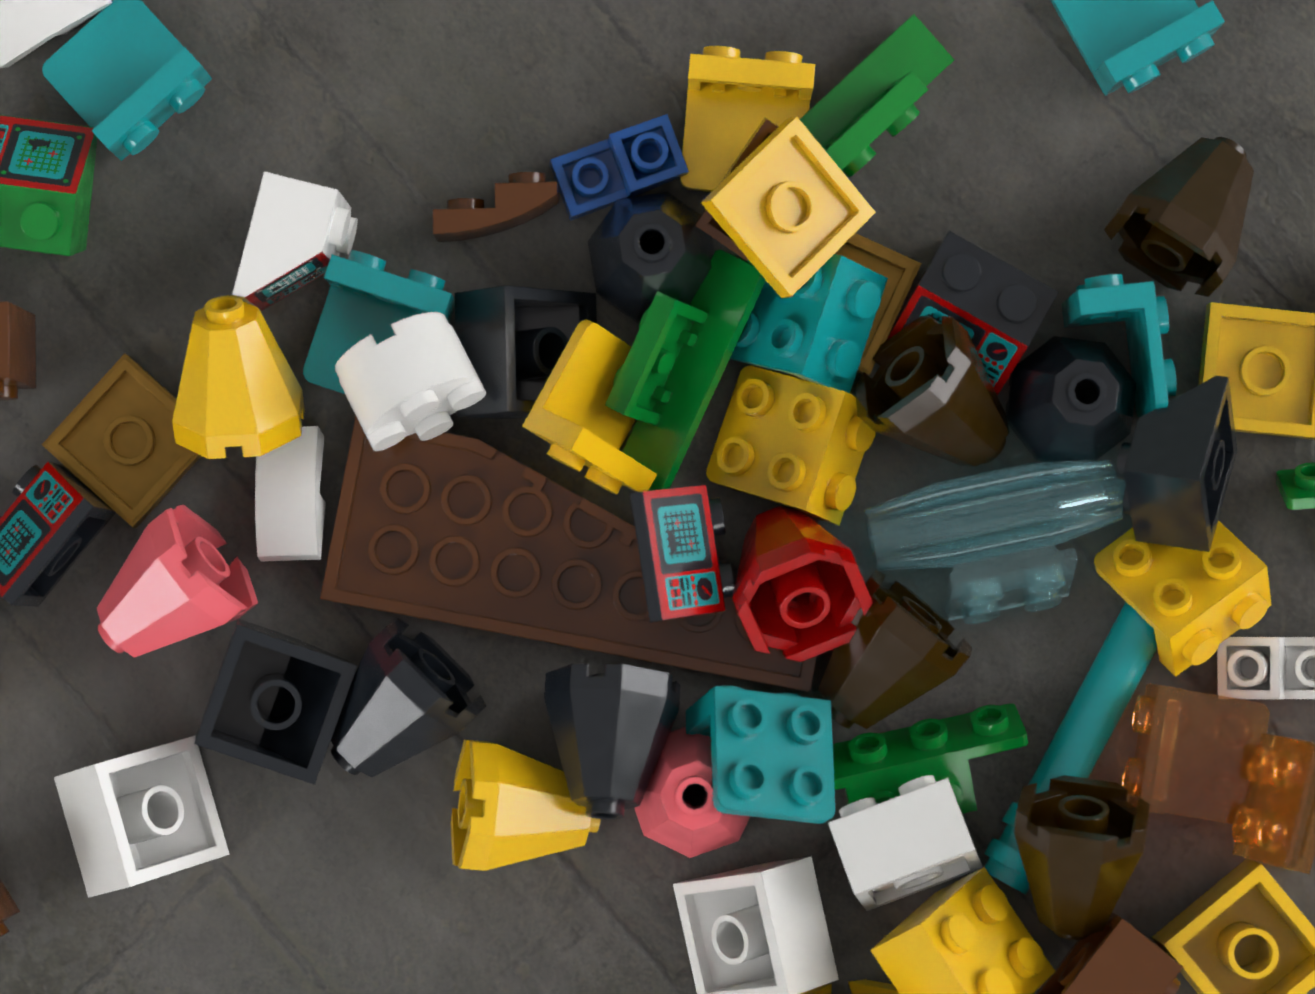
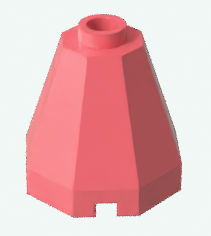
M185 505L177 506L175 509H166L146 526L97 607L100 619L98 624L99 634L113 651L120 654L125 651L135 658L239 619L258 604L247 568L238 557L228 566L223 556L217 550V548L227 544V542L216 528Z
M686 727L671 731L640 806L634 808L644 836L689 858L738 842L751 817L721 813L714 807L712 799L710 736L686 734ZM694 783L702 785L707 791L704 795V802L697 806H693L689 800L684 801L682 797L683 790L688 785Z

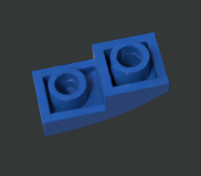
M668 114L611 133L608 139L555 157L550 159L549 163L570 221L612 206L617 200L632 198L689 172Z

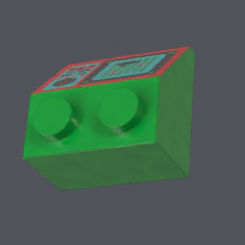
M0 114V247L63 256H72L86 250L97 137L91 130L95 127Z

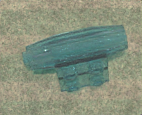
M1109 459L1032 462L935 482L864 510L874 564L877 570L953 568L952 573H949L945 609L948 621L963 618L966 624L984 623L1001 615L1000 610L1024 606L1028 612L1047 610L1059 605L1062 602L1061 598L1069 596L1078 561L1075 548L1058 551L1055 546L1121 521L1123 519V497L1126 483L1125 480L1117 478V471H1115Z

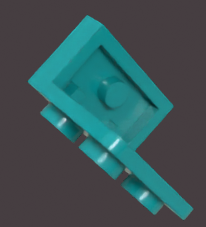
M113 0L112 4L105 7L46 60L42 67L44 77L90 127H95L91 131L121 161L129 154H138L151 144L159 134L158 128L175 112L180 114L193 106L206 90L204 86L212 80V77L203 66L182 46L141 0Z
M1050 0L1105 96L1123 86L1128 94L1144 87L1161 75L1157 68L1158 66L1176 56L1179 57L1183 64L1201 55L1215 45L1211 37L1225 22L1213 0L1201 7L1197 6L1195 0Z
M356 250L350 251L348 259L332 254L324 279L331 286L303 367L305 379L312 384L345 394L335 371V365L342 355L359 341L372 334L378 345L395 335L391 324L422 313L440 312L445 315L450 323L455 308V298L452 293L443 291L446 281L414 269H410L407 279L385 272V260Z
M834 254L792 297L781 298L766 281L730 359L789 373L809 382L850 393L888 278L842 255Z
M1122 274L1101 275L1084 279L1085 284L1076 286V292L1061 303L1064 328L1125 321L1131 375L1137 383L1135 392L1137 417H1142L1155 409L1168 407V397L1176 396L1177 382L1173 360L1163 359L1160 334H1167L1169 331V314L1165 297H1156L1154 281L1124 284Z
M714 686L686 710V734H701L711 737L712 799L714 807L719 812L817 824L825 823L834 816L835 789L831 700L801 697L794 693L775 694L744 690L737 686Z

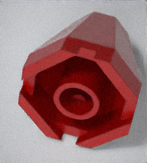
M778 506L756 515L744 538L733 593V601L754 650L770 654L768 647L782 650L784 657L787 659L802 662L849 643L857 630L852 620L860 608L865 616L873 603L851 549L801 511Z

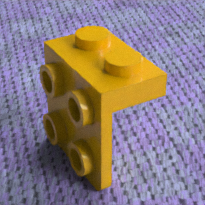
M706 46L703 48V54L690 53L682 155L689 172L680 177L682 185L688 190L712 192L721 183L764 117L780 126L786 119L796 116L800 119L810 110V100L814 88L815 64L802 63V55L786 51L766 52L765 60L740 58L741 51L739 49L726 46Z
M583 320L574 330L522 427L550 443L551 447L547 455L578 472L581 471L584 465L589 467L585 478L607 491L617 495L622 485L636 492L649 491L657 474L620 451L636 419L622 415L605 406L613 388L615 374L624 364L631 346L599 324L590 320Z
M750 365L744 367L738 376L706 474L711 482L792 507L819 520L840 526L844 511L851 505L855 496V479L863 455L872 445L876 432L857 416L856 397L850 393Z
M1219 520L1210 552L1135 541L1134 529L1132 527L1098 552L1094 558L1096 572L1154 629L1159 661L1175 677L1191 665L1197 666L1206 662L1217 651L1220 643L1240 628L1248 629L1257 624L1272 605L1267 565Z

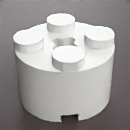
M440 312L422 313L391 324L395 335L378 345L372 334L345 352L335 365V371L340 379V384L374 451H381L392 447L406 436L417 433L421 441L435 438L453 426L454 423L450 415L457 410L472 406L486 395V391L454 328L449 324L445 315Z

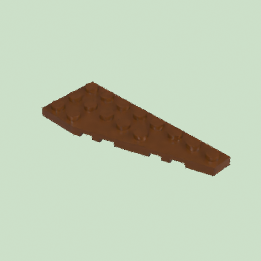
M355 416L320 599L810 692L817 656L798 662L785 658L783 651L768 647L770 654L755 651L738 615L733 597L724 598L726 611L650 623L635 526L476 438L443 433L435 438L421 441L417 433L406 436L392 447L381 451H374Z

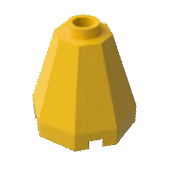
M219 296L207 301L205 307L195 311L172 420L175 443L207 459L226 458L225 447L242 446L243 457L262 456L300 437L302 433L301 419L304 420L305 414L302 388L259 308L244 302L237 296Z
M464 739L454 781V791H460L458 809L452 808L450 824L453 865L458 866L460 869L486 871L585 846L589 832H598L601 819L586 816V807L578 806L571 800L564 771L496 743Z

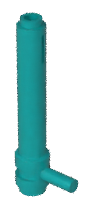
M1127 602L1122 607L1028 785L1037 783L1036 794L1048 791L1050 779L1063 775L1089 778L1157 651L1154 629ZM1011 802L1001 820L1006 823L998 840L992 837L984 852L989 857L984 867L994 878L1027 894L1030 887L1014 834L1016 810L1019 802Z

